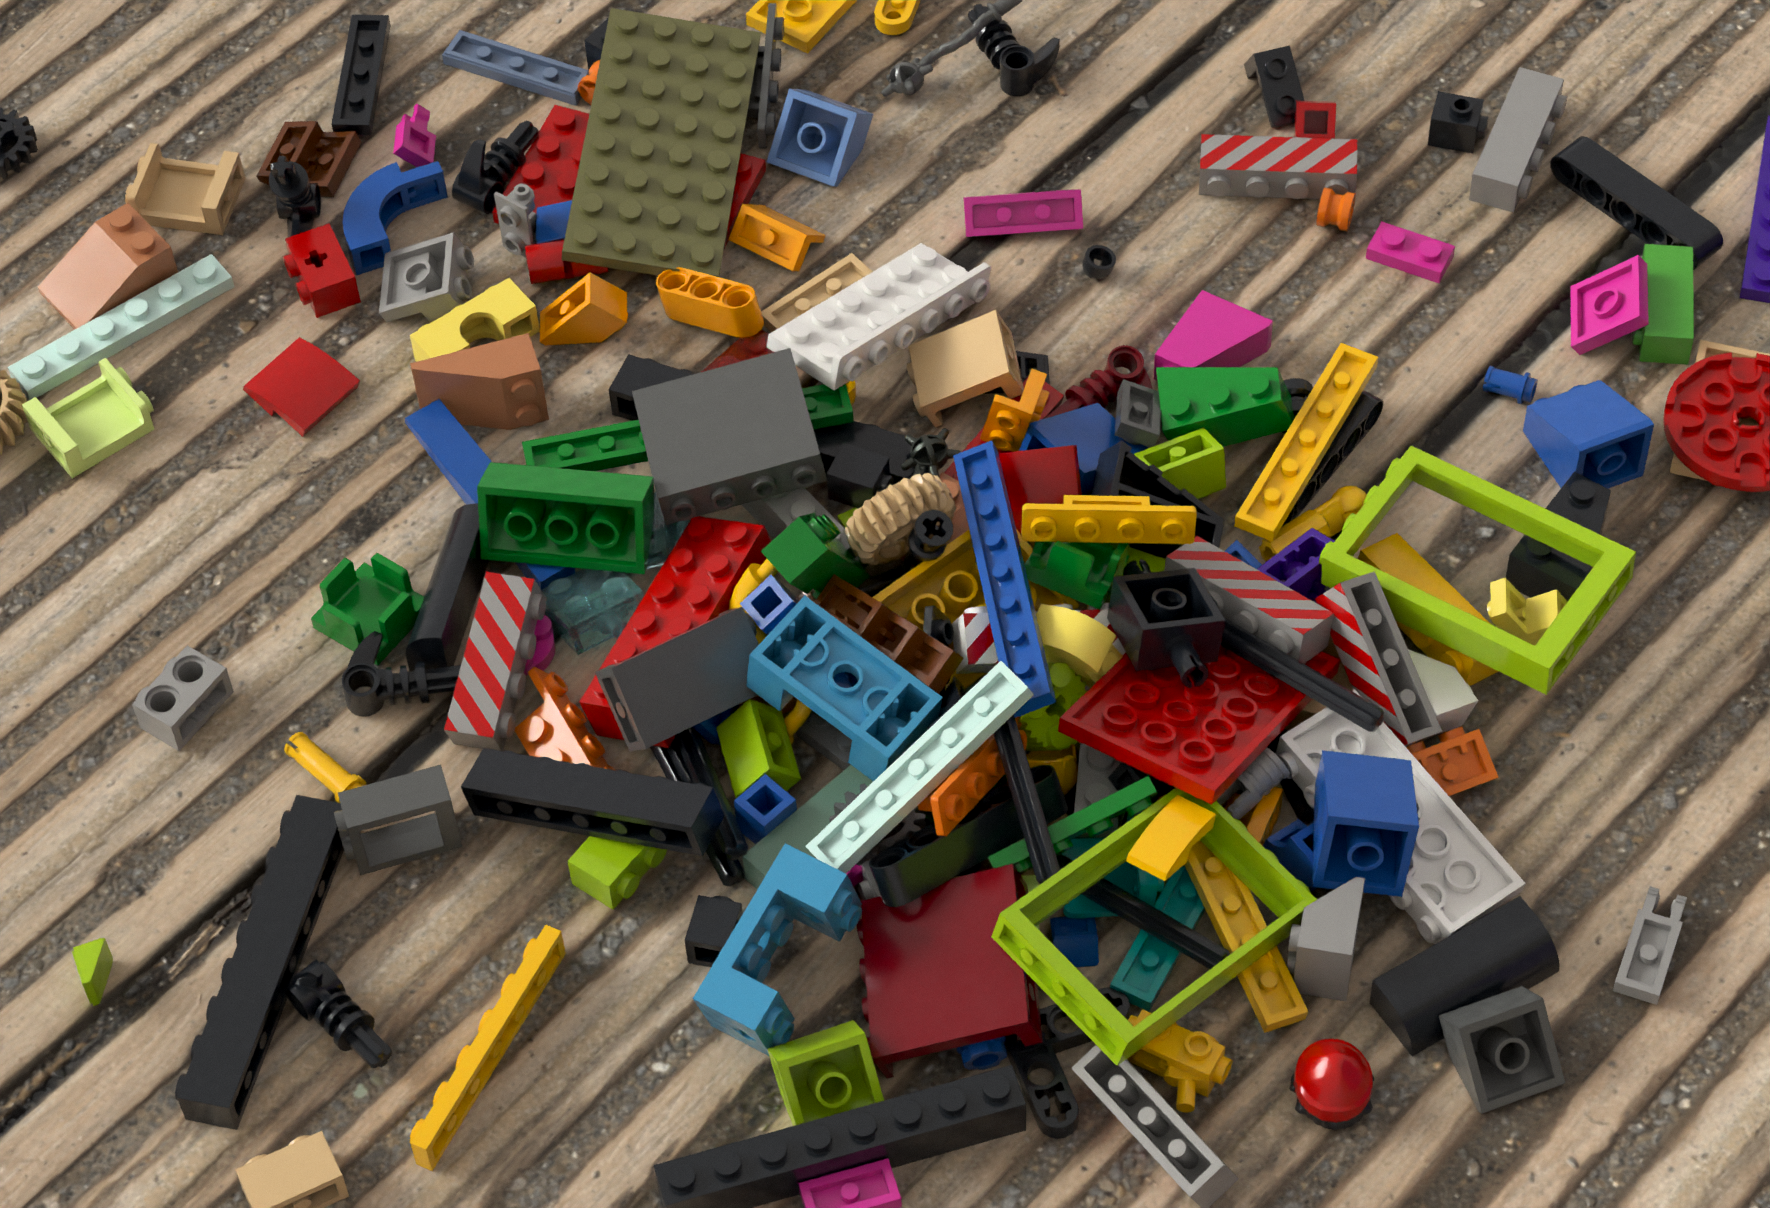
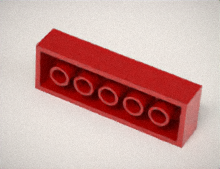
M702 516L692 518L600 669L629 659L729 610V603L734 588L746 569L752 563L762 565L767 559L761 552L771 542L765 526ZM595 675L579 703L597 736L624 740L598 678ZM676 735L653 746L669 748Z

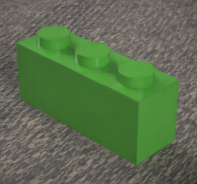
M1645 244L1642 259L1647 263L1649 325L1633 331L1632 344L1639 345V361L1688 365L1694 340L1693 247Z

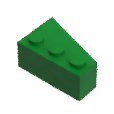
M1156 367L1162 430L1168 441L1204 427L1225 447L1286 431L1294 420L1291 395L1277 367Z
M815 513L799 516L761 550L789 584L806 594L814 589L815 592L812 595L815 599L820 595L833 574L856 588L870 577L869 573L837 539L841 532L825 514L817 516Z

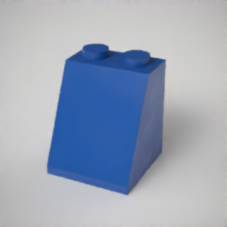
M1597 380L1586 385L1574 386L1569 391L1550 398L1538 399L1533 404L1528 405L1523 432L1560 488L1563 487L1575 471L1608 489L1644 475L1654 423L1648 416L1604 382Z
M1095 403L1030 423L1019 451L1077 445L1082 495H1086L1092 491L1100 453L1121 440L1132 448L1130 451L1132 454L1148 449V447L1142 444L1133 445L1126 442L1123 438L1115 436L1116 418L1099 403Z
M1322 750L1315 782L1313 887L1336 889L1355 877L1365 878L1363 893L1402 897L1419 829L1411 760Z

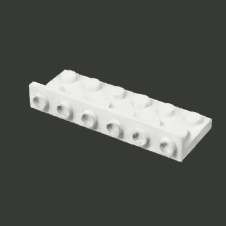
M920 243L768 335L766 347L773 352L791 348L795 366L832 390H836L847 382L854 381L860 374L874 365L881 364L887 357L898 350L907 348L911 342L922 335L931 333L937 326L951 317L958 316L961 311L975 302L982 301L990 289L988 281L991 266L983 262L968 272L965 268L956 265L934 249Z
M1355 689L1352 691L1359 695V693ZM1326 707L1280 736L1275 754L1289 770L1290 775L1287 778H1292L1301 788L1307 803L1313 809L1315 782L1322 750L1411 760L1419 829L1403 896L1389 895V897L1399 909H1405L1416 922L1419 933L1427 942L1437 944L1491 913L1523 891L1526 883L1384 722L1375 732H1369Z

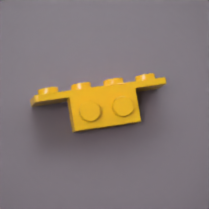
M1064 495L1063 504L1026 503L1022 506L1021 539L1025 542L1192 544L1195 537L1197 513L1194 506L1150 505L1149 496Z

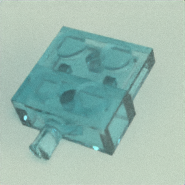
M582 569L566 578L554 580L548 587L542 589L543 594L546 596L545 612L557 624L561 638L577 655L613 637L618 639L644 597V592L624 572Z

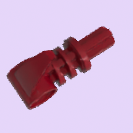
M1127 345L1114 348L1108 356L1105 370H1094L1090 374V378H1084L1080 382V387L1072 385L1065 392L1067 401L1046 418L1095 403H1099L1105 409L1108 406V402H1114L1117 399V392L1123 379L1153 389L1150 378L1144 368L1142 354L1136 348ZM1115 368H1127L1131 374H1121Z

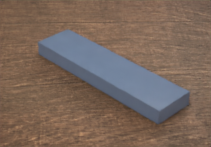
M462 30L458 31L442 54L445 65L577 106L582 98L577 86L584 76L589 75V70Z

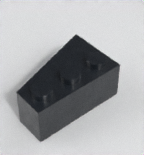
M1121 440L1100 453L1091 495L1149 496L1150 505L1194 506L1197 513L1195 537L1199 536L1216 547H1220L1225 520L1186 489L1179 490L1161 476L1163 472L1155 465L1148 466L1130 452L1132 448ZM1131 543L1130 547L1166 559L1167 555L1184 544Z
M1574 471L1545 509L1601 535L1611 490ZM1524 535L1509 554L1506 579L1520 593L1530 598L1557 589L1569 601L1592 570V566Z

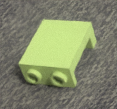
M106 358L98 362L102 372L101 377L47 409L36 397L22 404L30 430L71 478L76 477L155 430L150 416L154 409L149 398L143 391L136 393L122 367L115 369Z

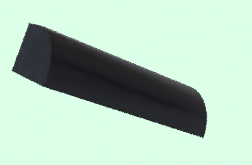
M478 503L464 505L453 513L405 654L409 671H415V664L418 661H425L426 669L454 666L489 560L481 559Z
M1519 896L1375 978L1372 981L1369 1003L1413 1057L1444 1039L1439 1015L1520 986L1530 989L1559 972V958L1547 929L1522 897Z

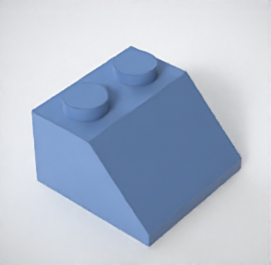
M789 89L767 163L837 187L863 149L873 114L808 90Z

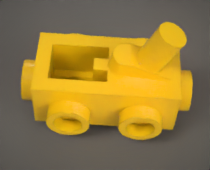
M1142 1009L1138 1017L1131 1015L1128 1021L1133 1026H1136L1152 1013ZM1176 1022L1128 1058L1131 1063L1164 1077V1080L1169 1085L1177 1087L1176 1109L1186 1113L1194 1111L1196 1093L1208 1098L1215 1083L1222 1085L1225 1082L1233 1063L1232 1059L1225 1056V1046L1219 1044L1214 1037L1201 1031L1192 1032L1179 1026Z

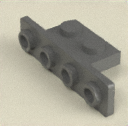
M776 3L768 4L765 46H759L747 117L758 118V145L762 149H767L768 135H775L776 113L770 112L771 103H778L779 83L778 80H773L774 71L780 72L781 49H776V40H783L784 17H777Z

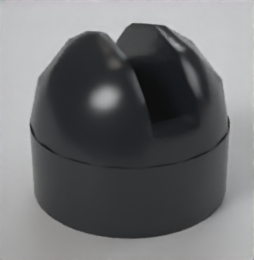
M1093 245L1087 249L1083 258V271L1090 278L1103 280L1113 271L1116 256L1106 246ZM1094 259L1101 260L1099 266L1094 264Z

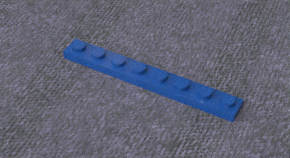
M991 440L953 455L998 661H1002L1034 694L1013 714L1016 718L1056 703V698L999 453Z

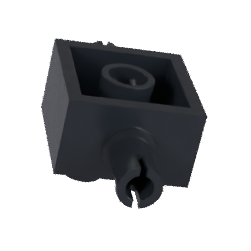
M1140 559L1139 565L1143 570L1141 571L1136 560L1129 562L1124 567L1123 576L1113 578L1107 619L1136 671L1175 667L1184 686L1192 687V682L1188 675L1191 677L1195 687L1202 685L1209 676V671L1203 663L1218 662L1225 619L1195 568L1151 572L1148 563Z

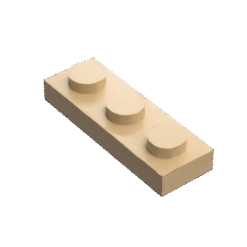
M853 253L849 254L761 311L764 326L770 332L775 331L873 271Z

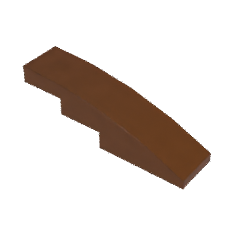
M833 574L815 600L817 605L938 694H940L964 659L951 648L929 636L916 625L894 613L881 602Z

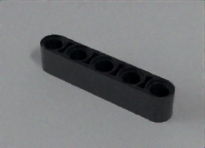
M1581 136L1550 161L1551 171L1559 182L1647 244L1693 247V270L1698 268L1723 246L1722 234L1712 222L1588 137Z
M1363 390L1282 527L1299 516L1371 430L1382 412L1384 405L1382 399Z
M1039 765L1030 768L1046 824H1049L1067 812L1068 804L1055 768L1051 765ZM1008 781L988 791L947 836H938L933 822L881 851L869 861L871 872L885 906L898 907L908 904L988 859L989 856L1024 838Z

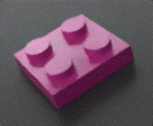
M1639 255L1570 286L1571 347L1579 355L1649 325L1647 263Z

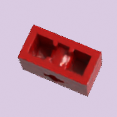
M329 223L285 238L289 253L283 256L285 267L290 278H298L299 282L295 284L303 305H311L316 318L361 303L355 275Z

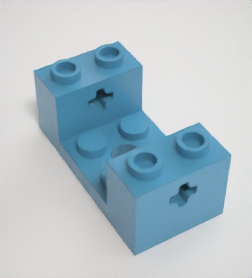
M805 595L749 655L746 686L779 711L795 697L849 737L852 743L848 763L873 782L928 730L927 727L939 716L942 696ZM848 672L853 674L858 682L853 687L843 688L835 683L833 677L838 673Z
M786 843L784 844L693 997V1000L712 1027L768 1056V1048L790 1040L794 1031L793 1021L795 1018L779 992L762 983L771 967V961L769 960L776 948L784 946L790 938L794 926L792 921L794 919L839 942L846 931L851 932L855 928L861 917L862 903L846 873Z

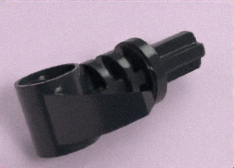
M976 4L974 9L968 12V18L972 25L983 13L989 11L986 6ZM992 19L976 35L975 39L979 49L985 52L992 65L1000 70V87L1003 92L1016 97L1024 96L1032 91L1034 83L1039 81L1054 64L1060 48V39L1053 37L1037 52L1033 53L1029 48L1021 46L1012 34L1011 27L1006 21L998 22L995 19Z
M527 120L519 123L507 139H495L491 144V150L486 154V141L481 139L474 141L453 183L452 197L479 211L491 214L496 206L494 193L503 194L504 186L507 184L508 179H511L520 165L523 166L526 162L524 153L538 137V129Z
M279 156L278 162L271 163L269 186L276 196L278 216L280 219H287V235L291 237L312 229L314 218L320 217L321 194L318 183H309L308 174L300 164L288 161L286 156Z
M374 631L358 645L349 661L348 668L342 675V686L348 709L357 716L367 717L376 714L382 708L386 699H389L392 706L396 705L397 698L404 697L405 703L408 704L411 703L412 696L419 695L420 702L425 704L430 703L429 694L454 691L461 665L426 669L425 661H418L415 664V671L407 672L406 665L400 666V673H392L391 667L377 669L374 663L383 641V634ZM361 687L371 688L369 691L364 693L355 692L357 689Z
M316 959L293 977L292 984L285 989V993L291 1004L304 1019L311 1021L314 1018L333 1037L335 1045L340 1050L349 1051L354 1049L371 1068H382L388 1063V1059L392 1056V1049L373 1031L375 1024L373 1016L366 1010H361L346 994L345 988L338 976L324 962L319 963Z

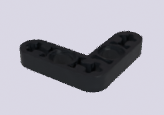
M1110 987L1098 989L1128 1020L1130 1014L1128 997L1124 993ZM1057 1004L1040 1009L1041 1025H1046L1049 1039H1045V1031H1043L1042 1043L1025 1046L1021 1040H1017V1034L1005 1036L1004 1045L1038 1127L1048 1137L1061 1139L1073 1134L1077 1129L1079 1108L1056 1053L1091 1042L1092 1040L1080 1028L1072 1033H1062L1055 1028L1054 1023L1059 1018L1068 1016ZM1044 1068L1052 1072L1054 1079L1049 1084L1040 1086L1032 1083L1028 1075L1035 1069ZM1055 1096V1104L1061 1114H1065L1064 1121L1058 1122L1055 1116H1050V1098Z

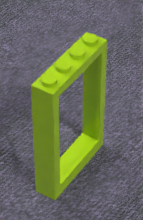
M1410 446L1401 459L1395 458L1391 462L1386 478L1379 486L1374 485L1369 490L1364 500V505L1358 513H1352L1348 516L1343 525L1342 532L1335 542L1329 541L1325 545L1319 557V564L1322 565L1321 584L1329 588L1336 586L1340 582L1375 571L1396 621L1547 695L1633 578L1636 551L1414 446ZM1412 481L1593 567L1536 645H1532L1353 557Z
M1175 788L999 914L991 937L1109 1059L1118 1066L1290 936L1292 924L1301 925L1304 907L1317 899L1311 894L1306 884L1297 880L1280 864L1276 855L1272 851L1265 849L1248 832L1245 825L1240 820L1233 818L1217 800L1211 805ZM1180 795L1216 813L1213 829L1203 836L1200 841L1278 919L1136 1026H1133L1036 926L1125 863L1128 853L1152 820L1173 798Z

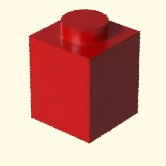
M1296 100L1294 137L1335 139L1336 102Z

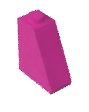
M1202 290L1155 353L1154 380L1157 381L1156 367H1241L1269 350L1271 347L1273 321Z

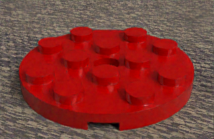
M1732 352L1702 359L1682 372L1669 390L1663 414L1666 439L1676 457L1688 469L1715 486L1746 492L1770 491V356L1756 353V358L1732 357ZM1751 417L1759 425L1747 426L1743 424L1740 427L1738 419Z

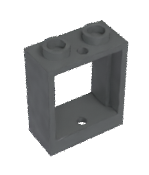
M441 764L338 793L342 810L334 812L346 859L347 861L356 859L360 875L462 847L451 797ZM434 811L430 815L360 834V831Z

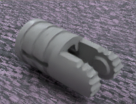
M1267 747L1217 799V802L1220 805L1224 804L1238 790H1241L1243 794L1226 810L1233 818L1240 820L1262 800L1263 796L1269 794L1272 788L1280 784L1281 780L1286 779L1290 772L1280 758Z

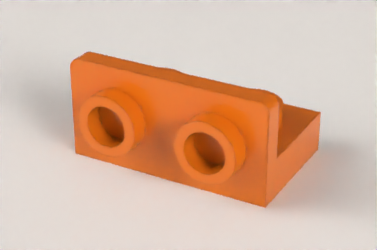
M1458 727L1438 735L1441 742L1439 744L1426 748L1424 741H1420L1406 747L1448 796L1499 778L1480 729L1465 734L1463 727Z

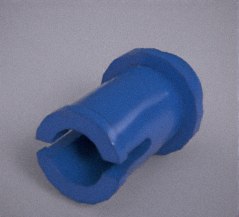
M1489 366L1484 382L1487 384L1484 383L1483 391L1515 398L1518 404H1523L1524 401L1531 403L1536 392L1538 380L1531 378V374L1528 372L1523 376Z

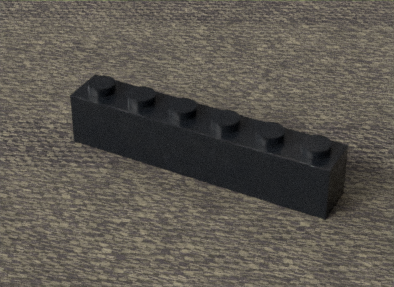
M483 748L461 785L464 796L475 816L698 856L704 855L724 818V813L714 788L702 783L692 784L669 780L662 776L651 777L629 773L621 769L610 770L593 767L585 763L575 764L557 761L549 757L522 755L509 750L499 751Z

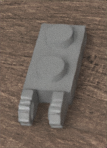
M1650 886L1642 910L1638 909L1613 991L1657 1005L1683 924L1680 920L1687 897L1677 894L1676 899L1673 900L1671 905L1670 918L1653 913L1660 899V889Z

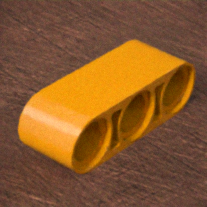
M681 267L676 268L680 270L678 272L668 269L658 275L656 286L668 318L739 338L751 337L762 330L764 319L753 287Z

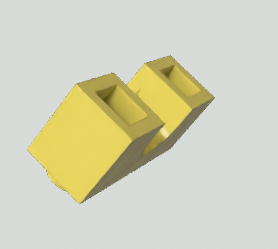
M507 278L412 333L410 339L415 361L468 349L471 342L480 338H492L499 341L529 333L531 337L540 332L536 305L510 278Z

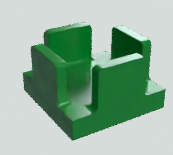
M1035 542L1033 551L1024 564L1027 578L1033 583L1100 610L1111 593L1113 578L1123 575L1124 567L1129 562L1130 555H1128L1131 543H1119L1116 549H1114L1112 543Z
M375 553L371 558L372 566L364 562L356 571L353 562L344 558L320 583L324 603L311 617L314 629L353 652L372 632L376 631L383 634V641L374 663L378 666L413 629L424 596L412 589L409 573L405 568L379 553Z

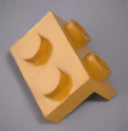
M1031 369L1019 402L996 394L980 439L985 442L992 440L998 450L1019 451L1029 424L1039 421L1049 392L1043 390L1042 387L1047 374Z

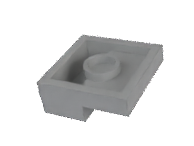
M453 232L385 253L379 314L386 322H390L421 312L428 321H433L449 313L456 306L464 304L465 300L472 296L471 285L467 279V270L474 267V257L470 248L464 246Z

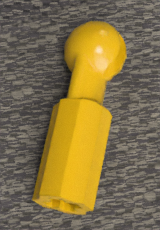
M1357 486L1339 488L1332 495L1331 499L1314 510H1307L1281 527L1273 542L1262 539V544L1259 546L1262 559L1267 562L1311 528L1331 538L1342 530L1350 514H1357L1362 508L1367 495L1366 492Z

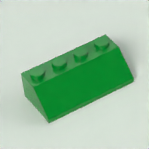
M490 462L477 485L481 559L645 574L654 520V477Z

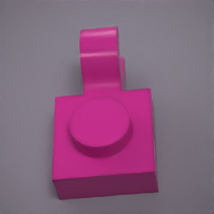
M416 104L412 117L404 114L401 122L396 126L393 154L416 167L434 162L436 135L427 131L430 118L429 110Z

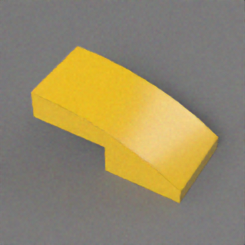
M1177 795L1144 830L1128 853L1126 862L1166 881L1187 863L1191 847L1213 829L1216 813Z

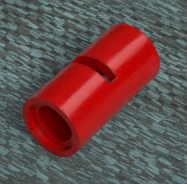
M564 239L525 245L531 284L586 276L590 272L592 274L608 272L607 267L561 260Z

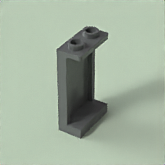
M743 607L720 613L718 617L629 659L609 665L595 672L629 752L647 749L757 696L755 692L746 686L749 655L759 645L755 637L757 631L752 618L745 613Z

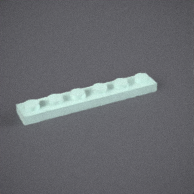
M210 254L8 366L10 376L15 378L20 384L22 392L29 400L34 397L37 398L93 367L104 358L111 357L234 288L232 276Z
M1000 661L806 845V848L816 859L847 873L1034 695L1032 691Z

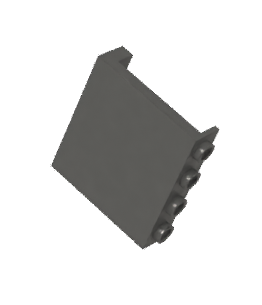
M791 348L632 391L651 474L654 477L657 499L666 525L827 481Z

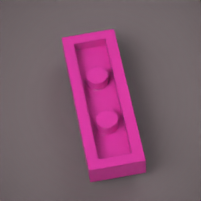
M1081 189L963 197L966 237L1083 229Z

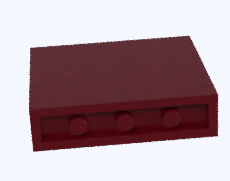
M1014 864L952 878L916 900L898 907L885 906L881 896L861 901L862 919H859L856 926L859 940L864 946V958H860L859 968L867 989V997L862 998V1010L869 1024L870 1036L866 1038L873 1063L878 1066L887 1079L894 1077L893 1062L1012 1034H1017L1025 1046L1043 1042L1037 984L991 937L999 914L1028 893L1027 884Z

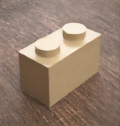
M322 1131L311 1136H300L290 1142L288 1146L268 1155L255 1156L244 1166L235 1169L250 1208H325L349 1197L343 1175Z

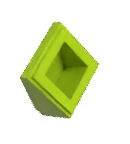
M99 938L73 947L74 951H72L82 985L90 1004L92 1003L93 1006L101 1002L113 963V957L105 938Z

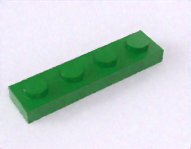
M1147 776L1048 826L1056 856L1074 847L1072 839L1086 832L1090 838L1100 835L1114 827L1111 819L1125 812L1132 818L1153 804L1151 799L1159 796L1151 778ZM1025 839L988 857L993 868L1014 864L1020 874L1033 868Z

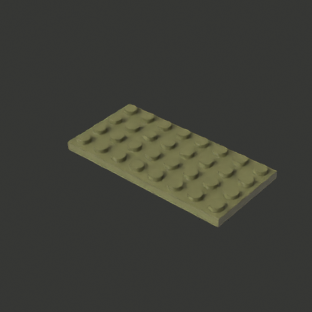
M615 8L610 9L561 260L656 276L668 269L675 272L680 271L676 269L677 267L716 277L720 276L761 32Z

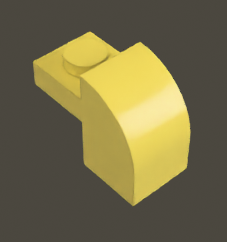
M1505 577L1490 582L1491 601L1487 603V610L1491 621L1496 627L1532 645H1536L1568 601L1557 589L1525 599Z
M1046 604L1040 605L1036 617L1047 663H1066L1077 675H1081V680L1086 682V685L1091 688L1123 657L1113 645L1116 635L1100 622L1072 609Z

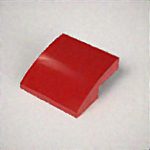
M299 337L245 384L243 390L269 415L273 416L277 413L303 437L356 390L360 380L323 350Z
M1077 445L999 453L1015 526L1020 534L1022 506L1024 504H1063L1064 495H1082Z

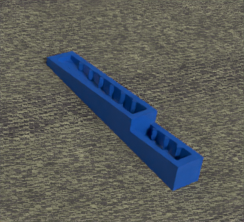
M440 399L406 417L405 424L466 505L478 503L477 485L487 466L492 461ZM515 562L526 578L536 580L544 595L575 577L576 568Z

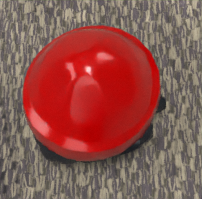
M1322 1039L1312 1043L1302 1052L1296 1064L1295 1072L1291 1077L1289 1087L1290 1091L1297 1095L1295 1110L1298 1113L1305 1114L1317 1125L1337 1131L1353 1126L1362 1119L1363 1115L1369 1114L1373 1108L1370 1098L1373 1090L1374 1076L1367 1059L1354 1045L1340 1039Z

